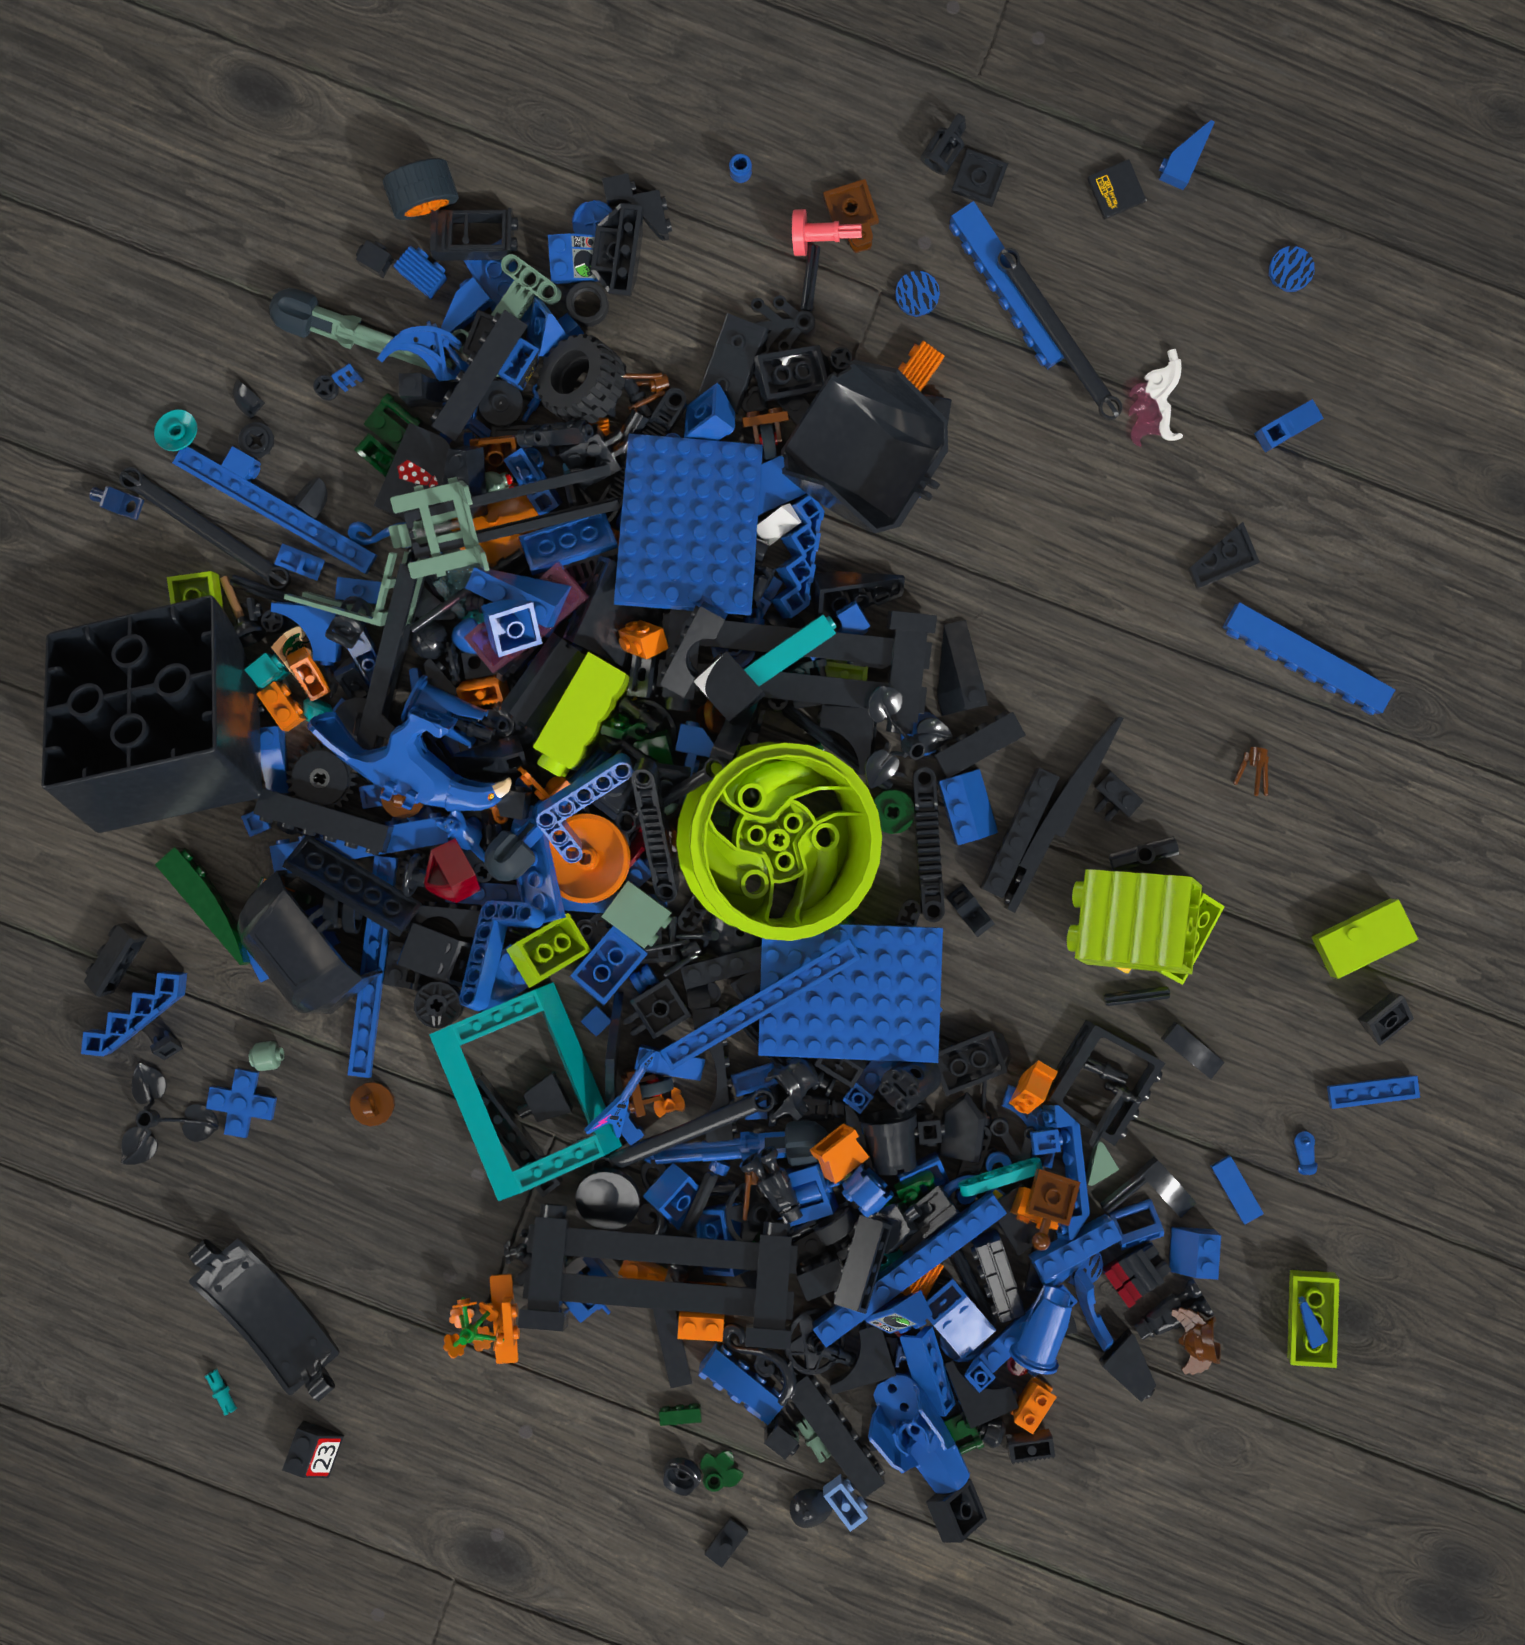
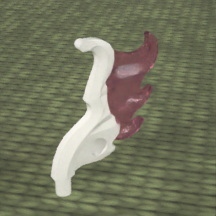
M1176 349L1167 351L1170 362L1165 368L1149 372L1144 377L1148 383L1137 384L1129 393V397H1132L1134 394L1138 395L1137 401L1131 406L1128 413L1129 417L1133 413H1136L1138 416L1137 422L1131 431V439L1138 447L1142 446L1140 439L1148 434L1160 435L1168 441L1180 440L1183 437L1181 433L1174 434L1170 431L1171 405L1167 402L1168 395L1176 387L1181 376V359H1178Z

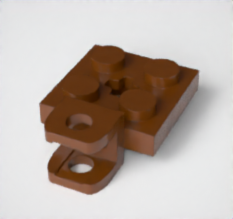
M866 179L823 192L831 222L839 221L840 224H861V239L863 240H860V238H848L853 252L859 253L871 249L873 233L870 226L878 224L879 218ZM848 203H851L852 206H857L853 213L845 210Z

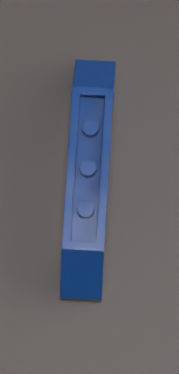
M870 1060L854 1087L849 1088L842 1100L861 1114L874 1097L873 1093L881 1084L884 1073L894 1067L899 1061Z
M1046 1104L1043 1105L1042 1115L1045 1127L1061 1129L1060 1133L1063 1138L1062 1158L1065 1164L1066 1178L1081 1182L1070 1225L1065 1226L1058 1223L1059 1226L1056 1230L1058 1239L1074 1240L1090 1215L1080 1124L1059 1105Z
M1063 1284L1058 1286V1288H1061L1065 1290L1067 1293L1071 1294ZM1071 1294L1070 1307H1073L1078 1301ZM1035 1301L1025 1310L1026 1314L1024 1316L1016 1318L976 1355L964 1374L979 1393L996 1378L993 1373L1011 1357L1009 1349L1012 1344L1019 1342Z

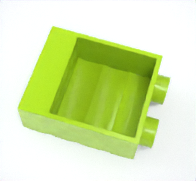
M588 652L533 748L543 753L537 764L549 772L564 778L570 769L578 771L589 759L592 747L602 737V725L614 716L618 703L627 694L629 676Z
M1085 870L1084 881H1076L1073 887V905L1075 908H1081L1079 925H1071L1068 930V950L1075 952V959L1086 965L1192 974L1202 885L1193 877Z

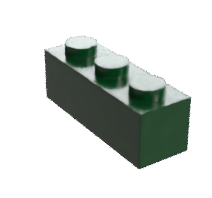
M692 1403L689 1406H684L683 1404L676 1405V1407L662 1406L659 1409L660 1426L701 1423V1405Z

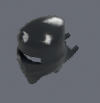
M788 1057L786 1059L788 1064L786 1067L778 1063L764 1080L768 1082L775 1079L788 1095L787 1099L773 1114V1117L779 1118L784 1114H790L798 1120L809 1111L802 1098L811 1087L819 1084V1078L810 1060L802 1057Z

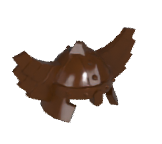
M1182 1307L1179 1309L1173 1308L1172 1316L1179 1320L1185 1328L1183 1336L1178 1339L1179 1344L1183 1345L1184 1349L1190 1354L1188 1362L1182 1367L1184 1374L1191 1373L1194 1375L1198 1372L1202 1373L1204 1370L1209 1369L1212 1362L1220 1364L1221 1344L1214 1342L1215 1316L1205 1320L1199 1312L1196 1313L1190 1308L1188 1310Z

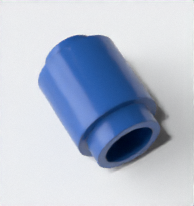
M736 154L731 158L729 163L731 178L738 183H744L750 179L752 163L748 156Z

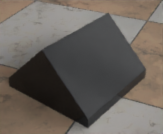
M1391 992L1357 1020L1380 1046L1414 1018L1405 997Z

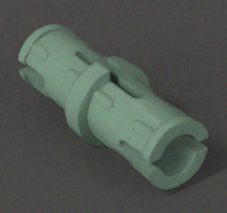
M805 1417L802 1418L806 1428L800 1420L795 1425L806 1439V1445L811 1447L819 1463L825 1461L821 1451L827 1459L831 1456V1453Z

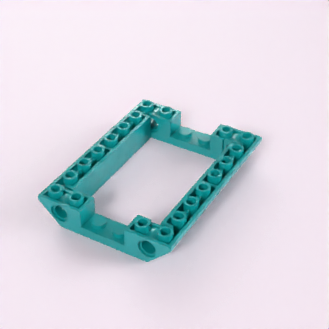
M554 982L429 1034L498 1201L527 1191L603 1157L622 1146L619 1138L615 1136L610 1123L592 1132L593 1136L583 1138L572 1143L573 1145L537 1161L529 1162L514 1171L511 1170L460 1046L536 1013L542 1012L588 1125L606 1108Z

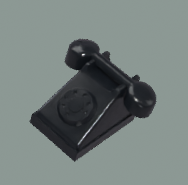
M603 734L598 742L599 747L603 751L613 753L608 759L619 753L629 756L632 772L637 760L644 757L650 758L632 745V738L626 740L624 737L621 740ZM652 757L650 758V759H652L655 763H661V762H659V761H655V759L652 758ZM623 764L618 765L616 768L619 770H623L627 766ZM600 777V778L597 779V780L600 781V782H604V781H606L608 778H607V777ZM631 777L592 802V804L615 820L635 797ZM582 789L579 793L586 794L589 790Z

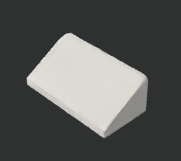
M786 504L757 525V535L768 542L769 545H772L800 524L801 520L791 504Z

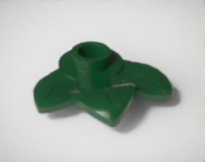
M723 1451L716 1457L706 1453L702 1458L703 1484L707 1490L717 1492L723 1487H733L742 1479L743 1471L733 1468L734 1456L732 1451ZM713 1476L718 1478V1481L715 1483L710 1481V1478Z

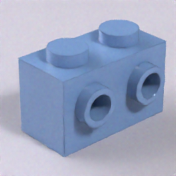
M839 1474L823 1486V1495L851 1532L868 1519L866 1509L868 1505L862 1496L857 1497L854 1493L855 1488L848 1478L844 1479Z

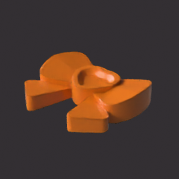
M674 1087L671 1090V1099L667 1098L664 1100L663 1096L660 1095L661 1100L654 1102V1111L659 1118L675 1110L685 1111V1101L680 1095L681 1090Z

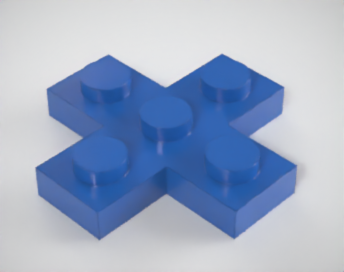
M237 1068L235 1069L232 1089L217 1086L209 1088L206 1109L227 1112L225 1135L247 1138L251 1117L266 1120L274 1118L277 1097L256 1094L259 1072Z

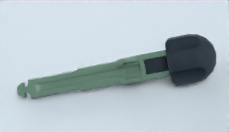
M287 288L279 291L272 297L270 302V317L275 325L288 333L302 338L307 337L312 331L337 340L341 346L351 349L356 344L378 353L394 338L393 336L360 325L362 318L354 315H341L319 307V301L315 295L299 289ZM397 350L389 355V357H395L432 371L422 358L412 352ZM447 359L446 366L452 369L453 364Z

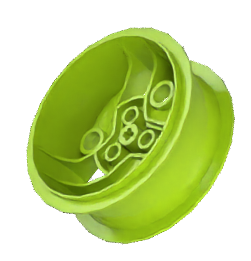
M763 742L742 746L738 756L723 769L722 765L712 763L711 770L715 777L686 795L678 817L676 837L680 869L690 891L704 908L728 925L771 940L793 941L816 936L838 925L859 906L872 886L880 864L882 845L878 810L869 789L855 771L831 753L810 745ZM748 788H755L759 792V800L753 807H747L742 800L743 793ZM817 790H833L842 810L828 811L815 819L807 807L794 799ZM718 799L741 814L736 819L733 828L732 843L716 830L710 818ZM794 816L796 818V825L793 829H789L787 820ZM824 827L828 830L831 843L826 847L820 846L816 841L817 832ZM758 828L759 837L756 841H753L750 837L751 831ZM774 835L779 836V838L777 839L778 844L773 843V841L775 840ZM782 855H786L788 859L787 865L784 868L778 864V860ZM757 874L761 878V886L754 892H748L745 882L750 875ZM799 877L794 896L788 904L783 917L769 918L774 883L789 882Z

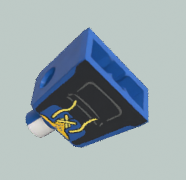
M520 338L498 372V375L503 380L523 390L538 366L540 350Z

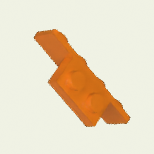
M512 1274L491 1275V1302L499 1313V1320L497 1322L493 1321L494 1335L496 1334L497 1326L501 1327L500 1333H504V1342H502V1346H497V1351H495L496 1363H516L519 1360L517 1339L520 1338V1329L516 1325L515 1317H518V1305L514 1303Z

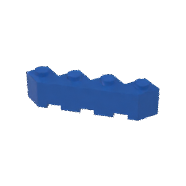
M808 494L790 503L801 523L781 537V540L792 556L776 568V571L787 587L771 599L781 618L794 617L809 606L811 596H809L816 567L814 562L821 533H819L820 525L825 511L820 503Z
M174 971L158 972L155 991L139 990L132 993L131 1011L118 1009L110 1011L107 1016L106 1030L90 1029L83 1032L81 1054L106 1056L117 1050L185 995L187 973Z

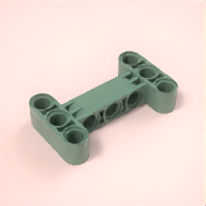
M513 254L506 255L502 259V270L514 281L492 312V316H495L497 312L501 314L503 310H506L521 320L532 304L534 296L539 297L549 305H554L560 301V289L526 262ZM513 261H517L518 268L515 271L510 272V263ZM535 274V283L527 285L528 276ZM548 288H554V295L551 298H545V291ZM458 329L452 335L459 340L463 335L468 337L469 333L463 329ZM462 346L458 351L462 353L464 346Z

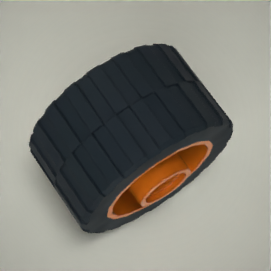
M430 158L409 163L391 171L383 178V185L396 219L411 220L430 215L432 209L434 211L444 210L452 206L459 198L449 166L444 159Z

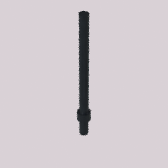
M518 548L506 558H500L496 561L497 564L490 569L506 572L511 568L510 565L522 558L524 554ZM463 587L409 626L413 633H416L467 597L472 591Z

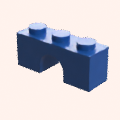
M856 600L836 611L841 621V627L837 633L864 635L868 631L867 628L870 627L869 621Z

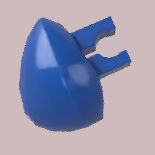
M472 617L458 623L451 635L454 645L465 653L480 654L482 653L483 646L490 644L489 637L483 636L486 632L485 627L480 628L477 621Z

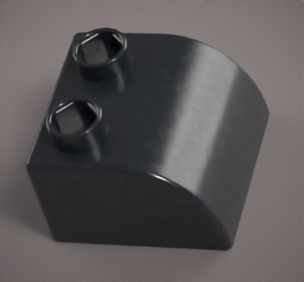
M203 596L51 632L46 636L41 785L44 790L93 831L104 833L249 801L261 796L260 713L256 687L252 678L245 671L250 665L241 641L228 616L213 596Z

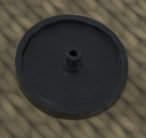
M601 1168L588 1173L581 1180L576 1192V1206L580 1215L591 1225L607 1230L618 1229L626 1226L635 1218L640 1205V1192L634 1180L626 1173L617 1169Z

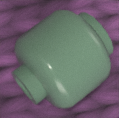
M275 1041L256 1043L249 1051V1062L258 1071L277 1069L281 1061L284 1060V1050Z

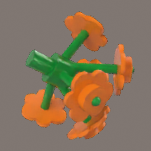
M462 1297L460 1300H457V1305L452 1306L449 1322L454 1323L456 1328H462L460 1337L457 1333L453 1335L447 1334L444 1337L445 1344L443 1349L448 1351V1355L451 1358H456L458 1355L462 1356L467 1343H473L474 1349L479 1352L483 1349L488 1350L491 1347L490 1343L493 1341V1351H497V1346H502L504 1333H500V1326H497L495 1335L490 1332L488 1326L479 1327L485 1319L490 1322H497L499 1320L498 1310L493 1304L479 1303V1311L483 1316L474 1325L470 1324L472 1322L471 1318L474 1316V1310L467 1308V1306L477 1304V1302H471L470 1298Z

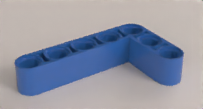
M619 753L537 806L536 823L566 862L576 863L583 856L581 840L566 822V819L631 777L632 764L630 757L626 754ZM623 764L627 766L623 770H619L616 768L618 765ZM600 777H607V778H608V779H607L606 781H604V782H600V781L597 780V779H599ZM582 789L589 790V792L586 794L579 793V791ZM563 801H567L570 803L567 806L560 805V803ZM545 813L551 815L549 818L541 817V815ZM558 830L564 831L561 835H557L554 832ZM570 847L577 848L575 851L567 850Z
M490 900L483 904L460 992L459 1001L462 1006L477 1012H482L488 1007L507 927L539 928L545 921V913L541 909L524 902Z

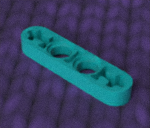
M1030 1158L964 1179L958 1184L962 1196H973L1035 1176L1036 1169L1043 1170L1040 1158Z

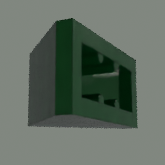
M669 729L658 731L656 734L652 732L647 733L643 740L636 739L633 746L662 764L674 765L677 759Z

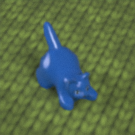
M450 811V815L447 818L436 820V826L443 829L447 837L456 838L461 849L473 851L484 862L485 852L479 845L483 837V827L480 820L476 817L466 820L461 811Z

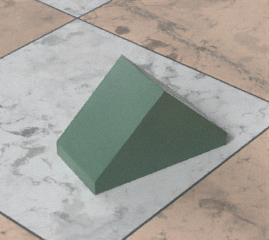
M1101 1140L1092 1148L1086 1173V1183L1091 1186L1119 1170Z

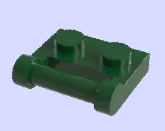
M387 393L364 422V425L397 451L406 430L384 413L389 407L408 424L412 423L421 427L423 421L411 415L394 401L393 396Z
M926 1170L895 1184L894 1187L901 1202L910 1207L927 1195L922 1194L919 1188L920 1185H926L929 1193L936 1188L932 1172Z
M960 1412L943 1420L954 1442L972 1434L973 1440L958 1446L961 1455L975 1448L981 1449L985 1447L976 1427L972 1429L966 1428Z

